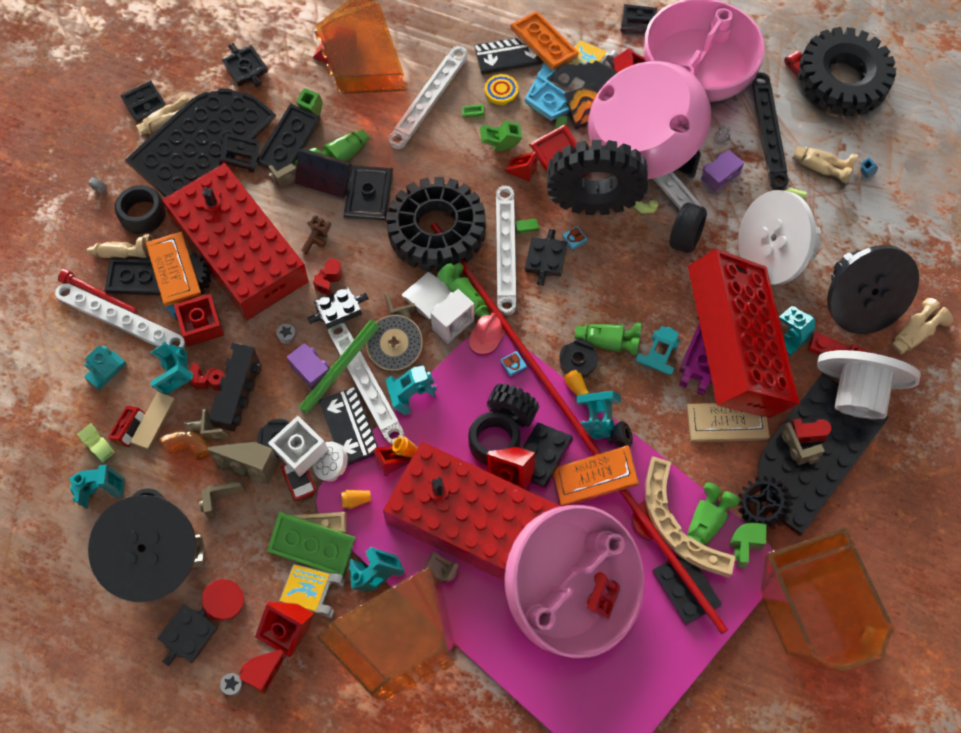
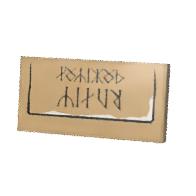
M717 403L687 404L686 406L690 442L763 441L770 438L767 417L717 406Z

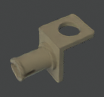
M385 293L390 315H401L411 319L409 313L416 311L415 303L393 309L389 294Z
M202 410L201 420L185 422V425H188L184 426L187 434L201 432L200 434L208 441L229 439V435L223 429L212 430V424L209 420L210 413L207 410Z

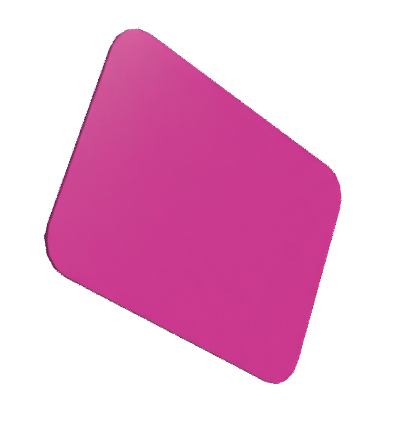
M506 334L502 337L497 348L488 354L474 352L469 346V338L461 342L431 372L435 381L432 386L436 385L437 390L434 391L436 396L433 397L427 392L412 395L409 400L412 412L406 416L396 409L393 410L404 431L405 437L417 447L423 441L488 472V465L479 462L472 455L468 443V433L471 424L477 417L490 412L489 407H487V401L495 385L499 383L504 385L505 383L509 386L513 385L517 389L521 388L525 393L528 392L530 397H534L540 406L529 427L518 425L521 434L520 448H523L537 422L573 437L572 443L558 466L594 456ZM528 350L580 424L582 421H589V408L577 403V395L565 384L564 378ZM517 351L527 365V369L510 377L500 363V360ZM604 412L598 413V419L602 421ZM612 417L614 424H617L619 421ZM377 425L372 432L378 447L392 446L386 442ZM489 427L479 434L477 440L483 448L496 451L506 448L511 442V436L502 428ZM392 432L389 437L395 440L399 437L400 433ZM632 432L633 444L630 449L640 485L627 489L639 504L645 501V481L651 457L668 460ZM608 438L592 439L601 453L620 448L615 444L611 445ZM374 456L346 466L345 472L339 475L337 480L323 481L319 487L316 499L318 514L347 513V533L345 534L357 537L352 552L367 566L370 565V562L365 552L371 547L397 555L405 573L400 577L392 575L385 582L551 733H652L769 591L776 577V559L767 541L762 550L749 549V563L745 568H738L737 560H735L730 578L700 568L722 603L720 607L715 609V612L728 628V631L721 634L707 614L685 626L652 572L656 567L668 562V559L654 540L644 539L635 532L631 519L633 510L621 493L617 491L573 504L603 510L612 515L628 530L635 541L642 559L644 595L637 619L626 636L617 645L606 652L592 657H562L538 647L520 630L507 602L505 581L386 524L383 509L408 464L384 476ZM671 463L666 485L667 506L682 528L681 531L687 536L699 501H706V494L702 487ZM554 474L546 488L530 482L527 491L561 506ZM345 490H369L371 502L349 510L348 508L343 509L341 492H345ZM717 501V502L715 503V506L718 507V505H719L720 502ZM728 509L726 512L729 514V517L706 547L734 556V549L737 547H729L730 540L735 531L747 523ZM432 552L439 554L450 562H457L459 564L457 567L458 573L453 581L441 583L422 571Z

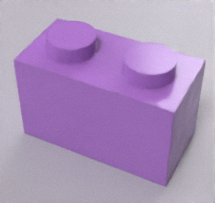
M727 150L724 154L720 153L711 164L708 163L704 166L701 180L717 193L742 172L744 162L730 150Z
M304 343L289 354L287 360L291 368L313 390L329 371L330 366L325 360L321 361L317 357L318 353L313 347L309 348Z

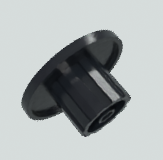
M878 245L864 250H856L854 253L849 252L839 262L837 261L833 267L834 272L831 274L832 282L828 291L827 305L833 320L848 332L869 334L880 331L897 321L912 304L919 286V270L916 262L905 251L891 245Z
M131 496L111 505L96 521L89 538V563L97 581L112 595L131 602L153 601L175 591L188 577L196 557V536L188 517L172 502L156 496Z

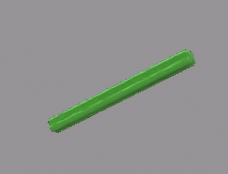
M370 320L299 405V408L304 413H309L377 331L379 325L375 321Z

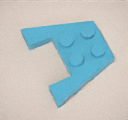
M543 63L535 82L525 97V103L550 121H553L560 116L568 114L570 111L563 97L566 92L549 81L557 73V69L552 71Z

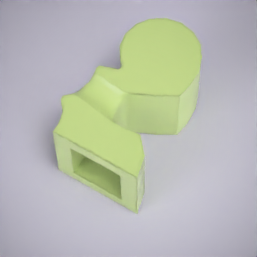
M92 423L77 433L82 442L89 447L91 452L102 463L115 454V451L101 437Z

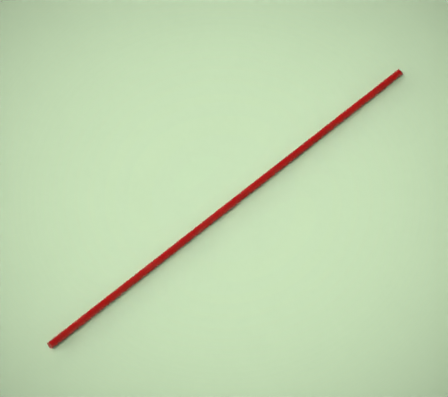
M436 222L431 224L430 227L435 234L443 233ZM460 259L464 275L483 298L489 310L495 313L496 317L501 321L502 328L591 453L594 456L601 454V451L463 259ZM628 489L620 490L621 495L718 631L724 634L728 631V628Z

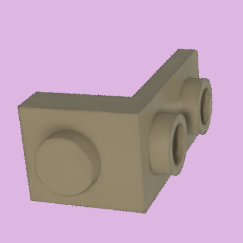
M790 422L784 425L781 432L782 438L788 443L790 455L793 460H796L797 465L818 462L825 452L822 445L803 450Z
M231 481L227 485H211L207 489H201L202 500L199 501L201 513L204 512L208 519L216 517L214 498L244 493L245 488L242 482Z

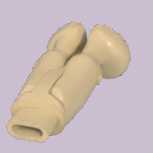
M182 95L174 104L164 106L146 119H143V123L136 125L141 136L143 137L147 134L151 136L176 111H179L189 101L187 95Z
M797 147L792 159L800 161L799 164H803L823 175H833L840 179L842 183L847 184L858 155L852 154L847 160L837 159L836 155L819 149Z
M144 234L143 237L137 238L136 245L129 242L96 243L94 246L87 248V254L95 255L99 258H126L129 256L148 258L149 253L146 242L152 241L153 237L151 234Z
M932 298L925 299L922 302L923 311L911 316V320L895 337V341L891 346L901 355L906 351H911L929 336L934 335L937 325L950 326L953 323V316L950 311L943 307L934 318L925 322L930 315H933L940 308V303Z

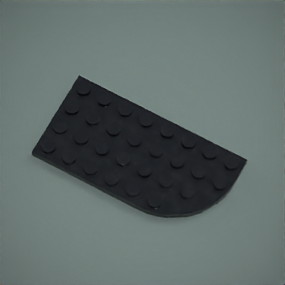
M226 88L211 92L206 91L188 101L129 155L125 162L166 198L220 166L219 159L225 133L254 139L276 118V114L260 100L246 92L241 93ZM230 153L226 154V157L234 158L236 156Z
M824 373L821 374L800 401V404L796 406L768 442L758 463V478L760 481H762L763 476H766L768 481L771 477H774L776 482L781 480L783 482L782 486L789 488L788 492L792 494V498L789 500L793 501V505L789 506L792 509V513H786L789 519L786 521L782 518L781 522L800 536L889 418L888 416L884 419L858 418L836 410L834 407L839 383ZM793 419H801L802 424L815 423L820 419L830 423L831 432L824 441L800 444L803 450L821 444L825 452L818 462L797 465L796 460L792 459L790 447L783 440L781 434L786 423L790 422L791 424ZM773 490V501L781 504L780 494Z

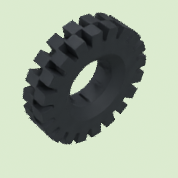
M841 27L833 28L831 33L827 29L820 32L819 36L815 35L807 44L799 63L798 80H802L800 86L803 91L809 90L807 97L812 102L820 98L817 106L825 110L828 104H831L830 112L839 114L841 109L844 108L845 115L853 116L856 110L861 115L867 113L869 109L872 111L877 108L889 93L896 76L894 57L888 56L890 50L886 45L878 48L881 40L875 36L870 41L866 40L869 33L861 30L859 36H855L856 28L847 27L844 34ZM835 63L852 65L860 72V81L845 83L836 79L830 71L831 65Z
M592 140V146H588L586 141L577 142L576 148L572 145L564 147L563 152L558 151L555 153L553 159H550L548 163V195L551 196V200L555 204L560 203V207L565 210L571 208V212L580 214L584 209H586V215H595L596 210H599L601 215L610 214V209L618 213L624 211V206L627 208L635 206L636 201L640 202L648 190L647 161L644 156L641 157V153L637 149L631 150V146L625 143L617 148V141L608 140L605 146H602V140ZM592 172H605L613 175L604 180H589L581 177Z
M435 177L434 184H430L429 178L420 179V187H417L412 182L406 186L407 193L400 190L395 195L396 201H391L388 207L389 212H387L386 216L390 244L393 251L396 250L397 256L402 261L407 258L408 265L416 268L420 263L422 270L430 272L432 265H436L437 272H439L446 266L445 264L451 263L454 266L457 263H461L460 259L467 263L473 258V252L478 253L482 247L481 241L484 242L486 236L485 208L483 202L480 203V197L476 192L471 193V187L463 183L459 187L458 180L451 178L447 184H444V177ZM433 210L448 212L455 219L453 226L448 231L440 234L424 232L421 227H418L417 223L420 222V218L425 213Z

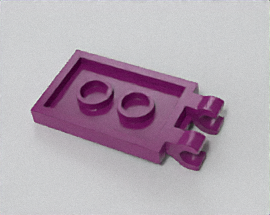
M700 323L679 368V371L683 372L679 386L686 388L691 378L701 382L697 393L704 396L709 383L712 384Z

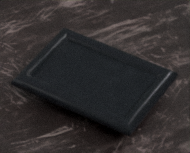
M351 165L343 217L386 220L393 168Z

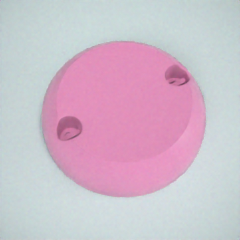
M682 0L668 5L652 18L644 38L645 62L662 61L687 69L702 84L710 103L733 97L748 87L760 70L765 51L764 39L754 21L738 8L717 0Z
M649 61L632 65L610 78L594 99L588 119V136L591 146L592 140H602V146H605L608 140L617 141V148L623 143L630 145L631 150L637 149L641 153V157H645L648 179L664 176L683 166L702 146L711 123L710 102L699 80L681 66L662 61Z
M567 505L554 508L534 518L525 526L515 540L509 553L505 570L506 598L516 624L525 636L538 647L562 657L587 658L596 656L617 645L626 636L637 619L644 595L642 559L635 541L628 530L612 515L595 507L584 505ZM598 572H603L609 580H614L620 585V591L609 620L587 609V599L593 592L596 584L594 576Z

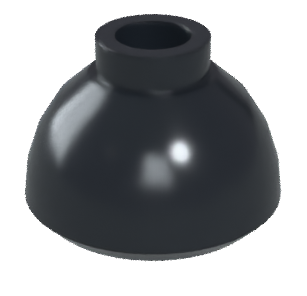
M624 421L615 424L613 430H611V437H607L611 445L615 444L620 448L628 445L631 447L633 444L631 429Z

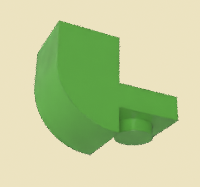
M304 88L296 101L298 107L320 116L323 105L321 96L314 91Z
M505 120L499 128L487 125L480 127L481 142L492 145L493 151L509 150L522 140L521 126L518 123Z
M747 523L735 531L730 540L729 547H737L734 549L735 560H737L738 568H745L749 563V549L762 550L766 545V524Z

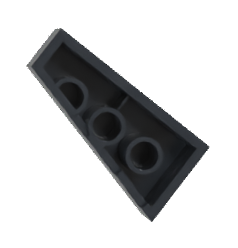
M232 342L230 349L233 350L231 359L227 358L225 364L227 366L226 377H221L219 387L221 393L216 394L209 420L213 427L235 432L236 427L241 424V414L243 409H246L248 406V396L250 391L254 390V380L256 375L260 374L262 364H260L254 347Z

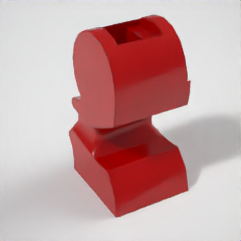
M329 259L325 263V269H320V272L314 275L313 285L315 291L326 296L332 294L330 282H339L342 277V267L339 260Z
M193 362L190 370L193 373V379L189 381L190 386L196 390H207L211 387L215 391H220L221 377H225L224 373L220 369L211 368L202 376L200 367Z

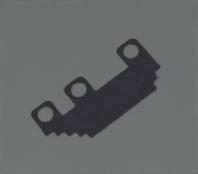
M595 60L593 63L587 62L586 64L579 63L575 65L572 63L570 66L564 64L553 80L555 83L566 88L575 77H578L585 81L582 87L596 83L600 91L617 72ZM560 74H567L569 81L561 83L558 80Z

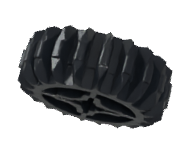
M763 476L762 481H760L758 477H755L756 483L753 484L751 481H748V488L742 486V490L745 493L738 494L739 498L743 499L738 504V506H741L738 512L743 514L741 518L744 521L748 520L747 523L766 524V531L768 525H770L772 530H775L774 524L778 523L779 526H782L781 519L783 518L787 521L789 518L786 513H792V509L789 508V506L793 505V501L789 500L792 498V494L788 492L789 488L787 486H782L783 482L781 480L776 482V479L771 477L768 481V478ZM763 490L760 495H754L758 491ZM773 490L780 494L781 504L773 501ZM767 500L769 502L768 505L766 506L765 504V506L763 507L761 503ZM750 502L757 506V516L751 514ZM769 512H776L772 516L766 517Z

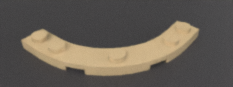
M652 456L645 481V502L652 524L667 545L681 558L701 569L730 578L733 572L735 556L711 549L697 542L692 537H687L681 531L682 528L675 520L673 514H670L667 506L666 485L671 462Z

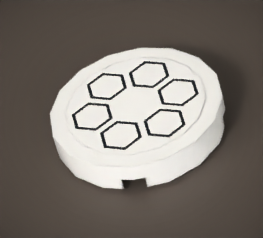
M332 441L325 442L329 450L312 467L314 474L319 479L335 481L339 475L345 472L348 455L341 444Z

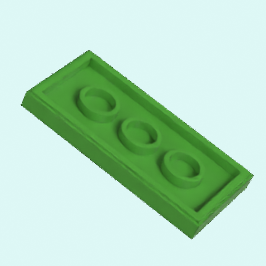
M279 512L267 552L345 577L357 537Z

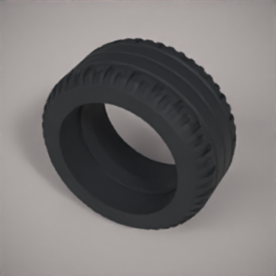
M146 185L131 186L117 197L115 201V214L120 224L126 230L136 234H144L155 230L163 222L165 205L160 194L154 188ZM139 202L153 203L152 209L141 217H130L127 215L129 209Z
M688 202L683 204L675 219L670 235L669 244L673 249L685 253L694 251L707 218V211L704 207Z
M494 411L477 417L471 424L468 433L469 448L472 455L479 462L488 465L487 453L490 450L483 448L477 438L483 430L489 427H499L509 433L511 442L504 449L520 448V429L514 419L507 414Z

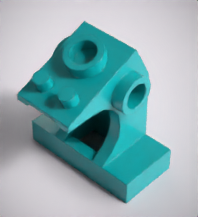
M791 306L779 316L789 327L788 332L783 336L788 357L810 340L812 333L815 332L814 317L794 306Z
M661 326L659 331L655 330L651 339L654 343L648 357L638 353L636 362L672 376L675 368L666 364L672 350H677L681 341L678 339L679 333L671 327ZM659 341L669 345L665 355L655 352Z
M163 342L161 346L155 347L150 352V354L161 360V367L165 369V373L151 381L152 388L167 395L193 379V373L187 370L188 359L184 348L168 345L167 342Z
M98 345L84 359V366L89 370L84 377L96 389L100 390L127 363L105 345L102 347Z
M423 365L413 367L398 379L390 376L385 380L393 408L405 416L412 412L409 405L412 395L427 392L433 397L436 396L434 391L437 390L436 385L432 386L435 381L431 372H426Z
M615 391L577 395V403L589 408V421L581 422L585 431L592 439L611 437V430H613L615 425L612 419V404L621 403V395ZM604 412V417L601 421L598 419V413Z
M99 465L96 470L80 471L69 477L71 482L70 491L74 495L72 500L85 509H88L90 495L98 488L104 489L115 498L123 497L125 478L108 465Z
M373 547L365 552L370 562L368 567H366L364 562L350 559L351 588L361 592L374 591L392 575L400 577L405 573L397 555Z

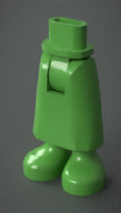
M361 129L358 132L353 131L324 145L323 152L316 148H312L309 151L347 162L365 146V142L370 140V137Z
M449 263L438 272V279L448 287V290L454 293L459 289L474 303V316L481 318L482 316L490 315L483 298L472 286L467 277L460 278V274L463 271L461 263H457L454 266Z
M636 322L631 330H624V325L590 324L589 326L585 324V327L576 326L574 339L584 340L592 344V346L615 352H621V349L627 350L630 354L637 356L642 323Z
M706 482L703 487L706 501H699L687 537H692L704 546L714 538L729 517L726 511L729 508L738 506L740 502L739 497L735 494L725 491L718 507L715 506L722 491L718 486L710 482Z

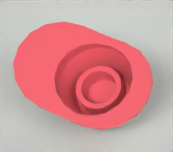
M495 313L482 316L469 338V346L474 352L488 354L494 351L504 336L505 331Z

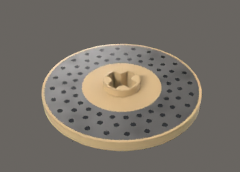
M389 315L379 319L376 322L379 328L366 343L369 357L378 367L388 371H400L410 367L416 362L422 351L423 337L420 329L411 319L401 315ZM396 338L399 344H396L395 347H393L390 344V342H393Z

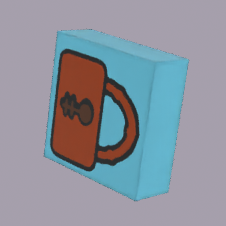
M578 226L562 234L563 240L568 242V246L572 251L587 243L588 240Z
M517 351L500 360V363L510 377L527 369V365Z

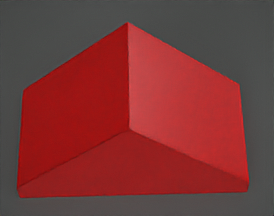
M533 152L512 157L505 171L530 182L537 170L538 154Z
M392 446L373 449L375 461L384 476L411 461L409 457L397 455L393 451Z

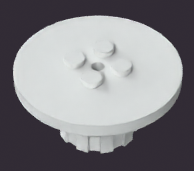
M774 190L758 197L749 206L742 219L738 235L740 257L766 266L771 285H782L794 280L803 272L809 261L817 256L816 253L821 248L822 241L820 235L822 233L820 227H817L815 224L814 216L808 204L795 193Z
M829 351L819 355L817 367L820 371L840 380L834 408L841 413L858 418L884 419L887 416L891 390L916 387L920 382L921 376L917 368L906 362L868 352Z

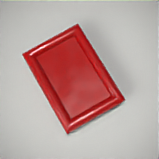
M564 124L529 145L533 152L538 154V160L547 172L550 159H553V155L558 151L563 152V148L568 145L576 148L577 141L567 125Z

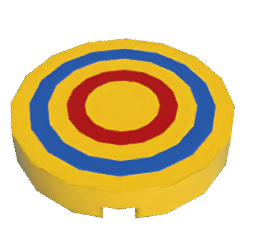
M499 74L488 79L485 83L484 93L491 103L503 106L515 101L518 96L519 87L513 77Z

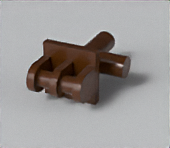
M316 215L313 216L310 222H307L312 232L301 249L303 253L307 254L313 243L323 248L325 247L326 241L317 236L320 234L327 238L331 222H325L323 218L318 219Z

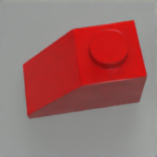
M279 649L251 658L248 663L242 666L239 672V679L265 694L285 660L286 654Z

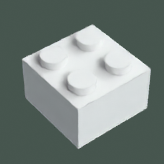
M459 289L454 293L448 294L445 300L440 305H435L430 312L432 330L447 344L475 321L474 303Z
M299 416L293 419L268 443L273 451L299 477L329 450L325 441Z

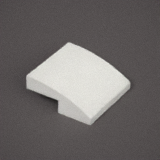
M427 272L404 292L402 297L410 304L415 303L417 312L430 320L432 308L437 304L440 305L451 291L437 277Z

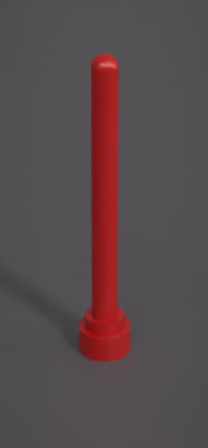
M68 269L61 270L58 275V281L63 284H73L133 314L138 312L135 307L75 278L73 272Z

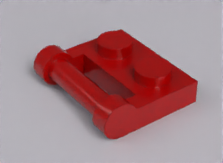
M598 572L594 576L596 584L593 592L587 599V609L609 620L620 591V585L614 580H609L603 572Z

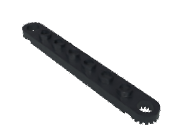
M758 72L752 81V88L769 183L774 190H784L788 185L789 179L772 86L768 74ZM757 79H763L765 83L763 82V84H760V82L758 83ZM775 179H781L784 183L779 184L775 182Z

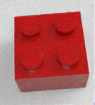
M211 294L174 304L181 333L187 346L224 336L216 305Z

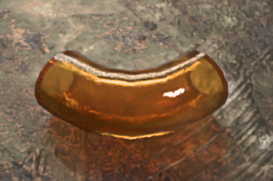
M176 430L160 437L162 444L169 454L186 449L194 455L196 460H202L210 455L207 449L212 447L211 444L202 435L193 431Z

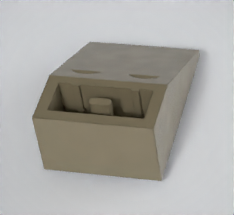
M256 442L213 446L207 449L215 466L219 469L233 470V473L241 477H244V475L249 476L253 481L260 484L262 482L269 484L279 464L272 448Z

